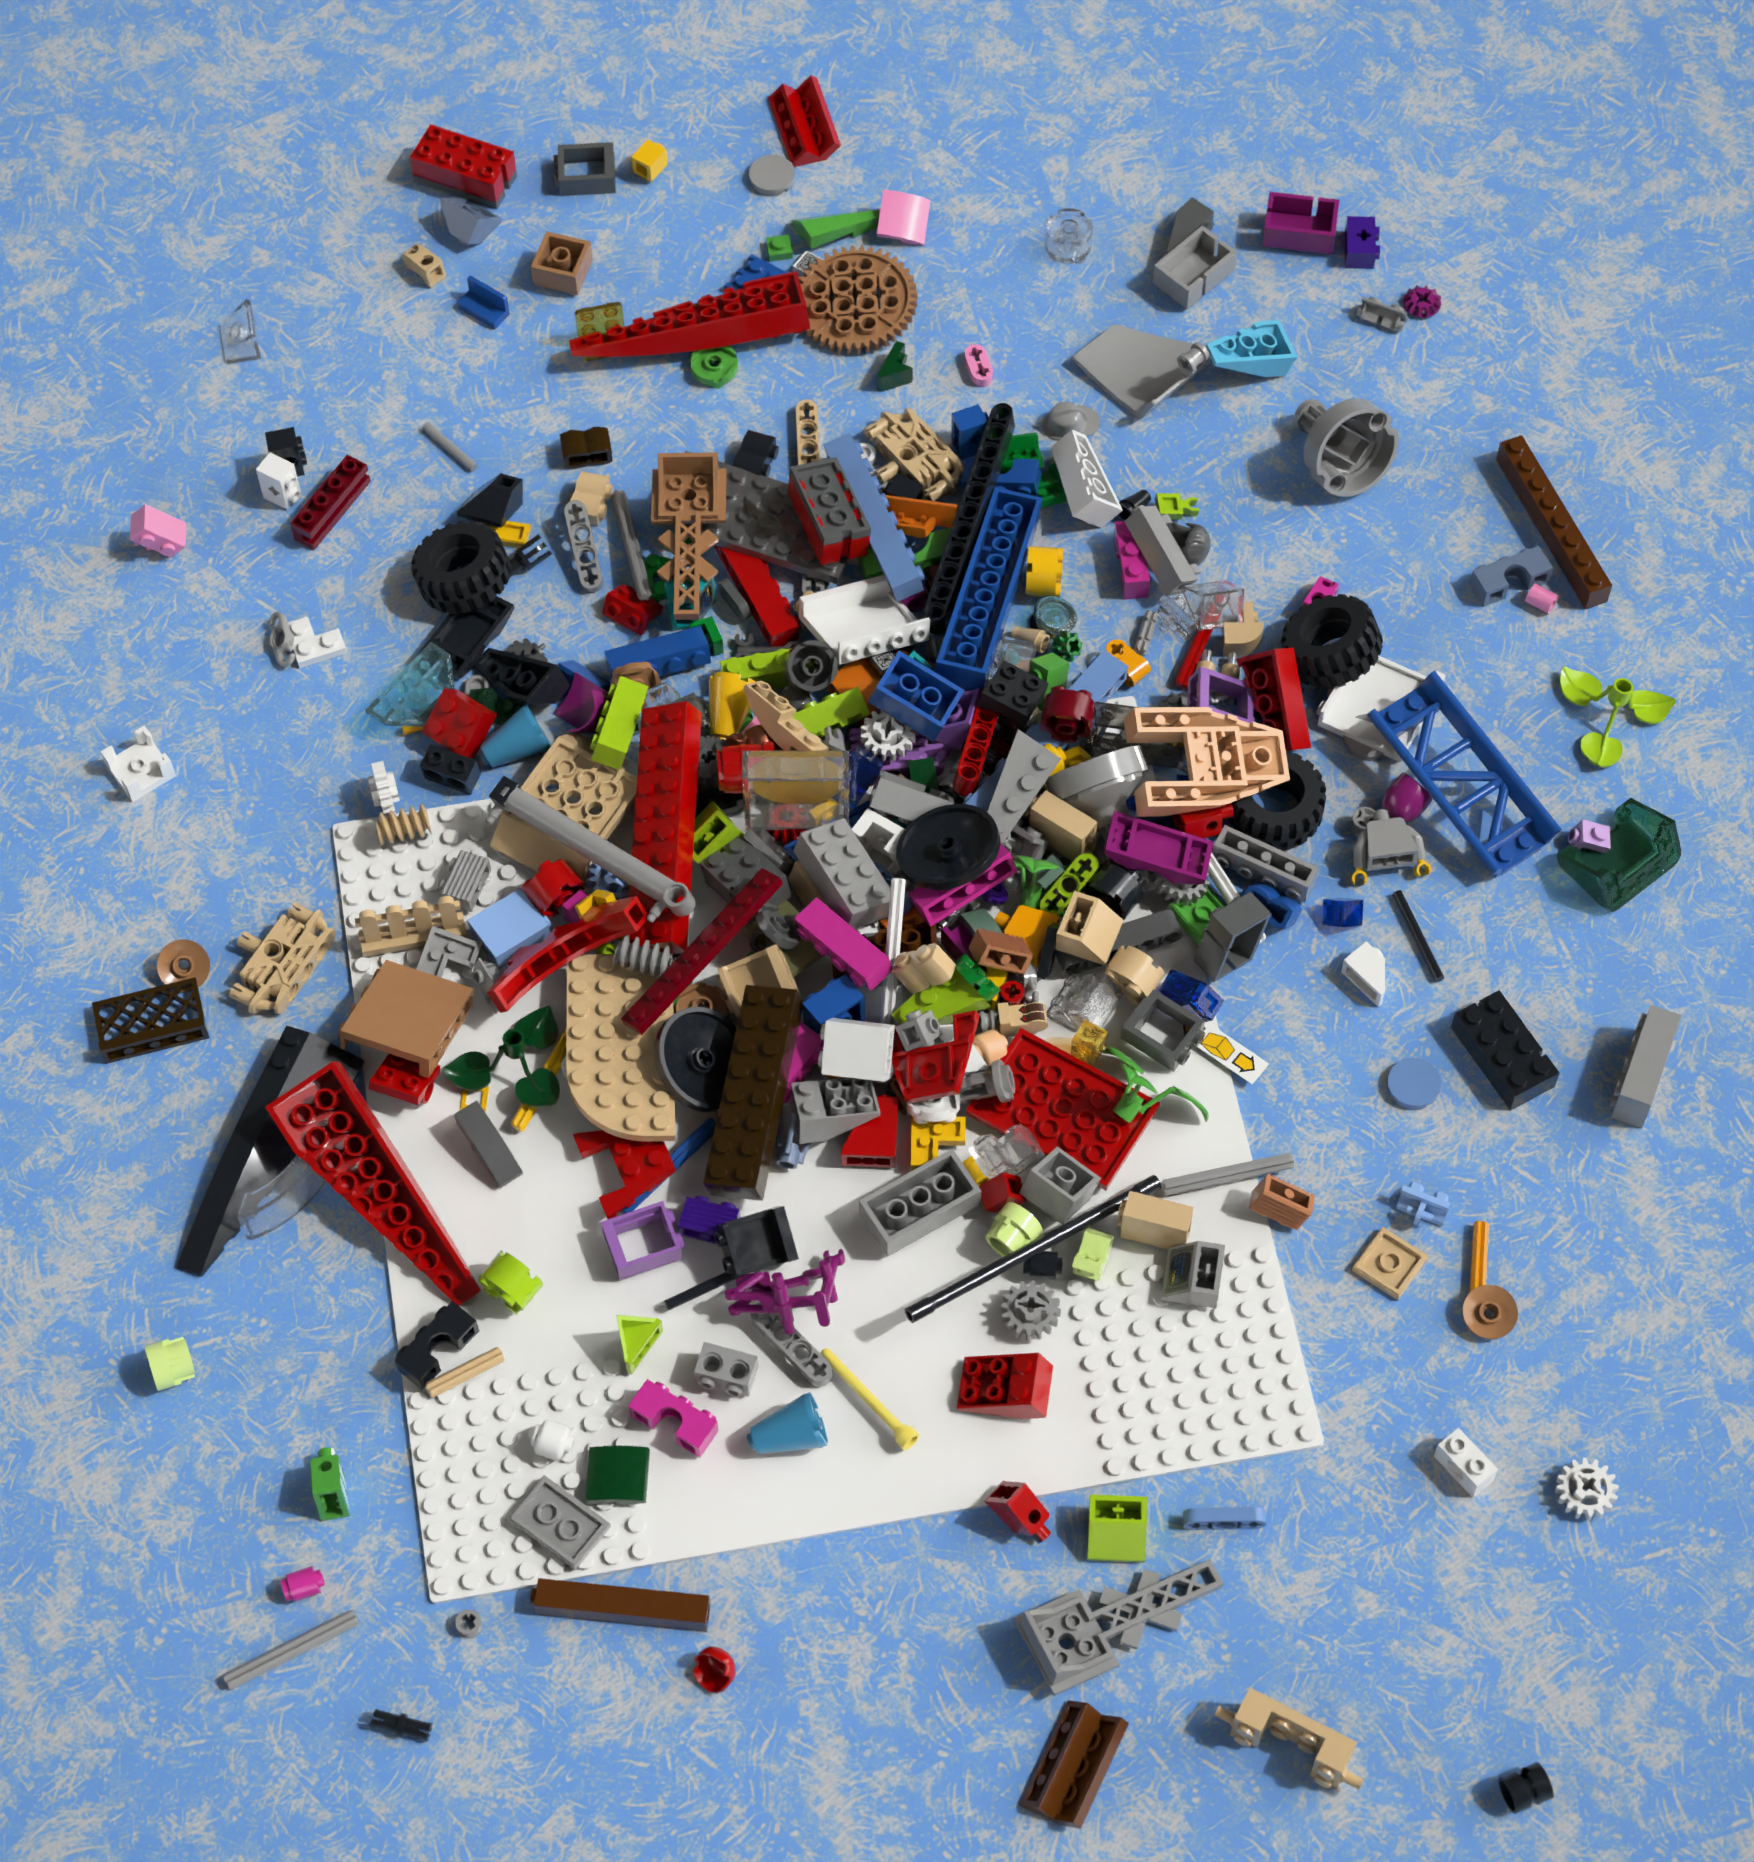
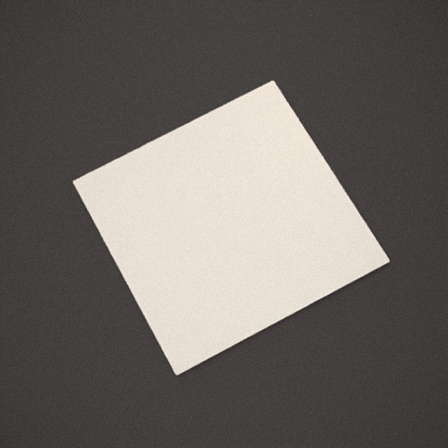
M1133 696L1108 699L1105 703L1107 706L1106 718L1091 758L1093 759L1122 748L1139 745L1148 771L1142 774L1143 777L1127 799L1128 811L1132 817L1168 827L1165 816L1137 817L1134 792L1144 782L1156 781L1147 743H1127L1124 718L1134 708H1137L1136 700ZM996 721L994 730L1000 734L1001 739L1009 743L1007 738H1003L1004 734L999 730L1000 725ZM1093 729L1090 736L1094 735L1095 733ZM927 738L928 744H932V741ZM966 738L961 749L953 747L952 753L942 763L944 771L937 777L938 785L947 774H950V769L961 758ZM850 741L845 742L846 752L851 751ZM1070 743L1065 747V751L1069 750ZM844 784L840 790L835 792L840 800V816L870 800L874 784ZM559 788L547 789L546 791L555 792ZM762 794V797L755 802L726 815L744 834L749 828L756 830L764 829L766 831L767 827L764 825V819L768 816L767 811L769 808L775 809V805L767 803V796ZM571 796L567 799V802L574 804L579 802L581 798ZM491 799L426 809L432 835L428 829L425 831V837H421L418 831H416L415 838L411 839L408 833H406L405 840L402 842L395 835V841L392 844L385 837L383 846L380 844L376 821H378L379 817L333 825L355 1004H358L365 986L371 984L376 969H380L386 960L416 969L424 947L363 957L358 934L362 927H356L355 918H359L361 911L373 910L375 915L386 913L385 909L391 905H398L402 910L412 909V903L416 901H426L428 906L438 904V899L441 898L438 892L439 885L442 879H447L450 873L449 864L453 857L457 858L460 850L468 851L474 855L487 857L491 866V873L487 878V882H485V886H483L473 911L456 910L457 912H463L467 938L476 941L470 933L467 920L517 889L521 888L523 891L522 885L537 874L534 870L491 849L490 844L500 819L499 816L491 825L485 820L495 805ZM635 802L607 839L608 842L632 855ZM593 807L589 810V813L592 815L602 812L600 807ZM812 810L805 811L807 816L806 819L808 821V828L805 831L812 829L809 826V812ZM1084 813L1093 819L1091 814ZM888 814L887 817L885 816V818L888 820H893L895 817V815ZM1101 831L1099 843L1091 853L1098 859V868L1105 860H1108L1107 855L1104 854L1105 842ZM782 840L775 843L777 846L779 845L784 848ZM874 848L868 854L873 862H879L886 870L893 862L889 856ZM694 859L692 862L691 894L696 902L694 910L689 914L687 947L728 905L706 884L701 867ZM1087 859L1083 862L1081 868L1091 871L1092 867L1090 864L1092 861ZM1068 860L1062 863V865L1070 866L1073 861ZM1114 862L1117 866L1121 867L1125 871L1128 870V868L1122 866L1117 862ZM1025 868L1027 887V883L1032 882L1033 874ZM601 871L599 872V879H600V880H602V878H601V876H600L601 873H602ZM1019 871L1001 882L1008 893V899L1004 904L996 906L991 902L986 903L984 899L978 896L980 906L975 910L984 908L994 920L999 911L1013 916L1018 906H1020L1022 893H1020L1021 874ZM902 872L897 877L905 879V881L907 880ZM1059 875V876L1057 877V879L1055 880L1054 884H1055L1056 881L1061 877V875ZM1078 875L1083 882L1085 878ZM1037 877V882H1036V884L1041 885V884L1038 882L1039 878ZM1068 877L1063 880L1062 887L1067 892H1073L1077 884L1073 878ZM586 881L585 885H583L584 892L590 895L593 887L587 886ZM788 882L792 896L787 901L800 913L805 906ZM1160 887L1149 892L1143 891L1142 898L1126 919L1123 920V923L1167 910L1168 905L1174 902V898L1166 900L1167 894L1165 892H1157ZM1057 888L1054 890V892L1058 893L1056 899L1060 900L1063 897L1065 901L1068 900L1067 897L1059 893ZM1047 899L1048 904L1053 905L1052 901ZM562 906L557 909L558 915L549 918L552 925L549 927L550 933L555 927L570 924L564 918ZM440 913L430 914V916H440ZM1064 915L1060 917V924L1062 922ZM414 917L404 919V921L406 922L414 920ZM960 917L957 922L948 927L950 931L961 925ZM388 922L379 923L378 926L388 925ZM936 923L937 945L955 962L956 960L941 944V930H938ZM1180 925L1183 932L1180 940L1144 952L1153 959L1151 965L1156 969L1160 966L1165 973V976L1155 990L1183 1008H1188L1219 1029L1206 975L1193 961L1197 953L1198 944ZM742 930L693 980L692 984L702 982L706 983V985L712 987L715 985L720 988L716 975L719 974L717 969L743 959L746 954L752 951L749 940L744 937ZM617 939L609 941V943L618 946L620 940ZM480 948L477 959L481 958L483 962L490 960L484 950ZM592 949L582 955L595 954L597 950ZM828 955L822 957L794 977L803 1002L808 995L814 992L818 993L833 979L831 958ZM1055 956L1051 975L1046 979L1037 978L1036 989L1034 990L1039 994L1038 1002L1046 1006L1048 1027L1043 1031L1033 1032L1032 1034L1117 1080L1128 1084L1120 1066L1121 1064L1127 1065V1063L1114 1055L1102 1054L1107 1046L1114 1047L1135 1061L1144 1071L1143 1075L1140 1072L1137 1074L1148 1080L1158 1091L1155 1094L1148 1088L1141 1086L1140 1092L1155 1098L1169 1087L1175 1086L1192 1095L1209 1113V1119L1205 1122L1201 1111L1185 1098L1168 1094L1159 1100L1160 1107L1107 1191L1097 1186L1090 1200L1067 1222L1131 1189L1135 1184L1152 1175L1158 1177L1162 1186L1164 1179L1253 1161L1230 1069L1194 1045L1190 1050L1191 1054L1187 1062L1183 1066L1179 1064L1173 1072L1120 1039L1122 1025L1137 1006L1132 1004L1127 996L1121 992L1115 994L1105 986L1107 980L1103 975V970L1106 966L1103 965L1066 976L1063 975ZM447 961L441 978L473 988V1007L438 1065H441L440 1074L434 1082L432 1095L426 1104L419 1103V1105H415L370 1090L369 1080L389 1053L360 1044L361 1057L365 1061L363 1073L367 1104L417 1181L482 1290L460 1305L464 1311L477 1320L479 1332L461 1351L450 1343H441L433 1349L431 1355L438 1360L441 1372L436 1377L495 1347H498L504 1356V1362L436 1397H431L426 1387L423 1390L419 1389L402 1374L429 1595L431 1602L434 1604L536 1587L538 1578L569 1581L987 1507L988 1505L984 1500L1002 1481L1026 1483L1036 1497H1043L1321 1447L1324 1443L1268 1218L1249 1209L1251 1192L1259 1184L1257 1176L1171 1195H1165L1161 1188L1159 1191L1149 1195L1194 1207L1187 1243L1203 1241L1225 1245L1216 1308L1161 1300L1168 1250L1120 1238L1121 1227H1117L1119 1211L1089 1226V1228L1115 1235L1105 1269L1099 1281L1073 1273L1074 1267H1072L1074 1257L1079 1252L1084 1232L1087 1229L1085 1228L1045 1250L1058 1252V1257L1063 1258L1062 1274H1056V1279L1030 1277V1274H1023V1262L937 1308L933 1313L915 1323H911L906 1317L905 1308L925 1297L938 1293L1001 1259L1003 1256L997 1253L985 1238L998 1213L985 1211L982 1202L976 1208L888 1257L859 1214V1200L913 1171L911 1170L912 1115L908 1111L903 1116L898 1109L896 1168L842 1166L841 1149L853 1129L827 1141L813 1142L805 1155L804 1163L798 1164L796 1169H787L776 1164V1159H774L776 1152L775 1140L763 1201L711 1196L703 1181L711 1149L712 1136L635 1210L663 1201L666 1210L672 1209L676 1224L672 1226L675 1233H678V1222L680 1221L686 1197L703 1196L716 1204H721V1202L732 1203L737 1209H740L741 1217L773 1207L784 1206L799 1259L757 1270L768 1272L771 1281V1275L776 1272L782 1273L783 1280L801 1276L803 1271L819 1267V1262L824 1260L823 1253L829 1250V1255L834 1256L838 1254L839 1249H843L845 1263L837 1267L834 1280L838 1300L834 1303H829L828 1306L830 1324L827 1327L821 1326L818 1322L815 1306L792 1308L794 1327L820 1354L823 1349H830L902 1425L912 1426L920 1434L919 1439L911 1448L903 1450L896 1443L895 1433L833 1368L831 1381L827 1385L821 1387L812 1385L754 1327L751 1321V1313H741L737 1316L729 1314L728 1307L738 1300L728 1301L724 1293L728 1289L737 1287L736 1279L676 1308L667 1309L664 1300L725 1272L722 1265V1258H725L722 1247H718L717 1244L711 1242L708 1243L682 1236L685 1248L681 1249V1260L622 1280L619 1279L602 1232L601 1222L607 1220L599 1197L625 1186L609 1149L582 1159L573 1134L599 1131L601 1129L592 1124L577 1108L569 1092L567 1077L563 1076L562 1067L556 1075L560 1085V1097L557 1103L551 1107H538L526 1129L520 1132L514 1129L511 1124L512 1119L522 1104L516 1096L515 1087L520 1079L527 1076L524 1073L520 1059H511L503 1053L495 1070L489 1072L491 1082L487 1086L489 1087L485 1113L508 1146L523 1174L500 1188L475 1154L470 1142L457 1126L454 1114L460 1111L462 1089L448 1080L443 1072V1067L450 1064L458 1056L472 1051L485 1054L489 1058L491 1066L499 1051L498 1047L503 1045L504 1033L514 1029L518 1021L529 1013L549 1005L558 1027L557 1040L550 1047L542 1050L534 1049L529 1045L528 1048H525L524 1053L531 1074L535 1070L543 1068L566 1029L567 964L535 985L507 1012L495 1014L492 1007L487 1004L479 986L474 983L471 975L473 970ZM508 964L499 969L501 974L509 967ZM1039 965L1037 966V968L1034 967V969H1035V971H1036V976H1037V971H1038ZM1008 972V981H1016V973ZM898 979L895 1011L915 994L910 993ZM883 981L871 992L863 985L859 987L852 982L865 998L864 1022L879 1023ZM1075 982L1101 994L1100 999L1080 1030L1053 1017ZM702 1004L698 1005V1007L709 1008V1006H703ZM981 1009V1010H979V1011H977V1012L979 1013V1016H980V1011H984V1013H989L990 1010H988V1009H985V1010ZM1158 1009L1154 1011L1140 1030L1172 1051L1183 1040L1182 1036L1168 1028L1174 1019ZM802 1010V1015H801V1020H800V1022H802V1023H803V1010ZM996 1010L994 1012L995 1031L999 1032ZM729 1011L728 1019L737 1027L738 1018ZM894 1019V1025L898 1026L899 1023ZM980 1021L977 1025L975 1035L981 1033ZM1016 1035L1005 1036L1008 1046ZM815 1063L805 1081L829 1078L821 1074L820 1067ZM872 1080L876 1097L889 1095L888 1081L879 1083ZM983 1084L961 1089L960 1097H962V1091L982 1087ZM467 1091L466 1105H470L476 1100L481 1105L483 1092ZM675 1099V1141H664L669 1154L705 1120L711 1117L717 1121L719 1111H696ZM972 1099L967 1100L963 1104L960 1102V1110L957 1112L956 1117H966L965 1146L938 1145V1156L952 1148L961 1162L973 1155H979L981 1158L980 1163L985 1171L991 1174L992 1178L1002 1172L1020 1176L1023 1186L1030 1170L1045 1157L1003 1134L991 1130L981 1122L966 1115V1109L972 1102ZM790 1100L783 1103L782 1146L787 1140L791 1121ZM795 1128L792 1143L799 1145L798 1150L801 1152L804 1144H799ZM1027 1198L1026 1202L1020 1204L1042 1226L1043 1233L1039 1238L1062 1226L1061 1223L1031 1203ZM661 1220L617 1235L627 1262L670 1248ZM384 1236L398 1350H400L405 1345L409 1346L415 1339L417 1332L423 1326H428L435 1319L437 1311L441 1307L447 1306L452 1300ZM500 1250L504 1254L507 1252L521 1261L530 1269V1277L534 1279L537 1275L544 1284L524 1310L520 1311L517 1315L504 1306L505 1302L499 1296L496 1300L490 1297L483 1290L484 1286L478 1282L479 1276ZM819 1278L811 1280L808 1286L801 1285L788 1288L789 1297L814 1295L816 1291H821L823 1280ZM1031 1280H1035V1286L1039 1287L1042 1283H1045V1291L1054 1290L1053 1298H1059L1060 1300L1058 1308L1061 1309V1315L1056 1317L1058 1319L1057 1327L1051 1326L1050 1335L1043 1331L1040 1340L1034 1334L1031 1335L1030 1341H1027L1026 1334L1022 1333L1017 1338L1016 1329L1012 1331L1007 1330L1008 1322H1002V1314L1004 1313L1001 1312V1304L1005 1303L1003 1301L1004 1294L1011 1295V1286L1019 1289L1020 1281H1023L1026 1286H1030ZM752 1301L748 1305H755L759 1301ZM1028 1308V1312H1033V1308ZM758 1314V1320L764 1318L769 1323L770 1329L773 1324L769 1321L768 1314ZM616 1315L658 1318L662 1321L663 1333L631 1375L626 1370ZM778 1329L774 1333V1337L780 1341L786 1340L790 1336V1334L784 1333V1329ZM704 1342L758 1357L759 1367L749 1397L744 1395L740 1397L732 1396L719 1388L706 1389L695 1382L694 1370ZM802 1347L795 1349L793 1352V1356L799 1360L805 1359L809 1354L807 1349ZM1039 1352L1053 1365L1046 1418L1017 1419L956 1409L964 1357ZM812 1360L810 1365L814 1368V1376H825V1369L818 1370ZM712 1364L707 1366L706 1370L709 1372L716 1371L719 1368V1366ZM736 1372L732 1375V1377L735 1379H741L746 1374L743 1372ZM647 1379L653 1383L658 1381L664 1384L671 1394L679 1397V1395L686 1397L692 1402L693 1407L700 1411L703 1409L707 1410L716 1417L719 1431L701 1458L677 1445L675 1433L681 1426V1422L673 1417L664 1418L652 1430L630 1416L628 1405ZM809 1392L812 1393L818 1406L816 1410L819 1417H822L826 1429L827 1446L759 1454L756 1449L751 1450L747 1439V1434L751 1433V1426L801 1395ZM545 1420L567 1425L571 1431L570 1437L575 1438L570 1454L564 1453L563 1457L558 1461L536 1454L534 1446L531 1445L537 1424L542 1425ZM589 1447H648L650 1455L646 1503L622 1506L616 1502L588 1504L585 1501ZM544 1475L611 1524V1528L576 1570L561 1561L508 1520L510 1515Z

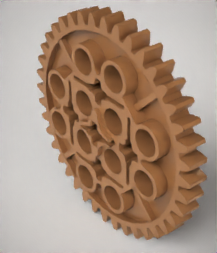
M851 245L850 251L842 247L841 253L833 249L832 256L824 253V260L817 257V265L810 263V270L804 269V277H799L811 328L805 330L807 337L813 336L814 343L820 341L822 348L829 344V351L834 350L835 347H838L839 354L844 349H847L848 355L852 353L853 349H856L858 355H860L861 349H865L867 353H870V347L878 351L879 344L887 347V340L895 342V335L901 337L902 329L908 330V323H912V316L916 315L915 308L918 306V296L913 275H910L909 268H904L903 262L898 263V257L890 258V252L882 255V249H878L875 253L872 246L867 251H864L863 245L860 246L859 250H855L854 245ZM878 287H880L881 309H879L878 305ZM831 290H832V293H833V300H834V302H833V313H832V310H831V303H830V301H831ZM855 294H857V298H856V303H857V305H856V306H855V304H854Z

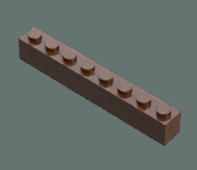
M1520 435L1500 442L1496 461L1585 610L1608 602L1612 588L1610 580L1524 437Z

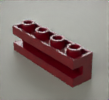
M348 454L344 457L290 522L295 541L312 550L318 547L371 482L370 476L366 474L368 471L367 464Z

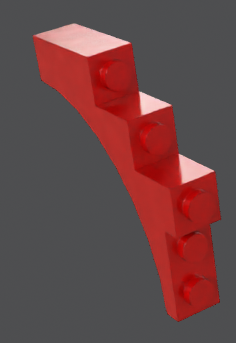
M637 896L592 906L578 922L555 927L543 942L520 947L507 962L509 967L488 989L487 994L500 1013L507 1012L529 990L563 965L604 943L636 933L647 921L646 917L648 914Z

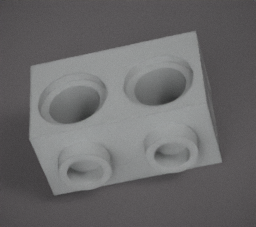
M704 1342L694 1370L695 1382L706 1389L719 1388L732 1396L740 1397L744 1395L749 1397L759 1367L758 1357ZM712 1364L719 1366L713 1372L706 1370V1367ZM736 1372H743L746 1374L741 1379H735L732 1377V1375Z

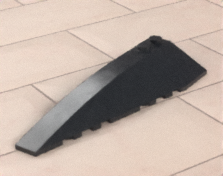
M286 1025L216 1168L177 1264L179 1270L202 1277L224 1251V1246L230 1238H235L240 1232V1226L249 1216L252 1217L258 1210L257 1206L264 1197L268 1198L295 1165L294 1161L298 1155L294 1153L265 1106L332 1061L341 1062L355 1083L365 1063L364 1059L310 1032Z

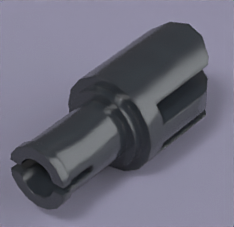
M539 534L514 550V557L510 559V577L522 569L531 570L552 555V552L549 550L533 562H529V558L547 546L545 542L525 555L522 552L541 538Z

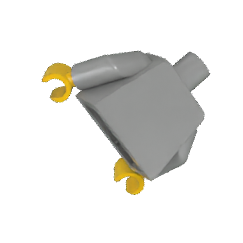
M1380 809L1373 813L1374 821H1369L1366 824V830L1359 834L1354 845L1353 866L1356 867V871L1351 875L1352 884L1355 885L1356 874L1363 876V885L1367 882L1368 878L1366 873L1363 872V867H1366L1367 871L1414 865V876L1421 877L1419 868L1423 866L1425 874L1429 875L1431 873V866L1424 861L1426 853L1422 836L1411 826L1406 825L1403 818L1389 819L1387 810Z

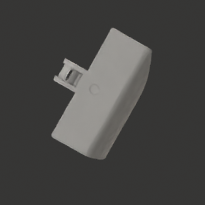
M1117 324L1109 327L1072 358L1101 389L1140 419L1144 418L1212 363L1206 346L1199 342L1189 343Z

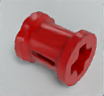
M1017 981L1005 982L1000 991V1003L1008 1002L1009 1006L1010 1003L1012 1005L1024 1004V988L1022 984Z

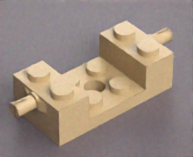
M1249 1688L1238 1712L1234 1713L1221 1705L1216 1710L1214 1717H1218L1232 1726L1230 1735L1240 1745L1250 1747L1251 1745L1257 1748L1266 1728L1271 1730V1734L1278 1739H1289L1297 1743L1298 1748L1309 1754L1314 1752L1318 1754L1310 1776L1314 1777V1781L1320 1786L1337 1789L1339 1783L1345 1782L1358 1790L1360 1789L1364 1778L1349 1772V1769H1347L1357 1741L1252 1688Z

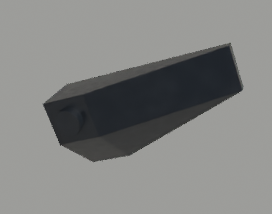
M488 648L474 664L480 673L508 697L527 704H556L570 687L558 665Z

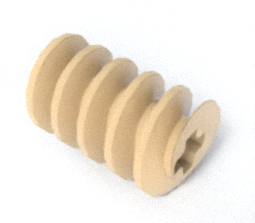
M420 804L419 812H416L414 807L410 806L409 814H406L403 808H400L399 816L397 817L390 810L388 819L380 812L378 821H376L381 846L384 845L385 837L392 844L395 841V835L399 837L401 842L405 840L406 833H408L411 839H414L416 831H418L421 837H425V831L428 829L432 835L428 813L423 804Z

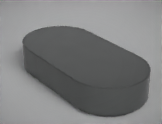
M728 578L718 581L717 587L722 598L740 621L750 618V608Z

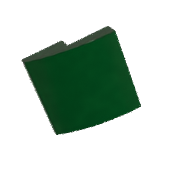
M640 1446L589 1447L585 1501L590 1505L616 1502L620 1506L646 1503L650 1449Z

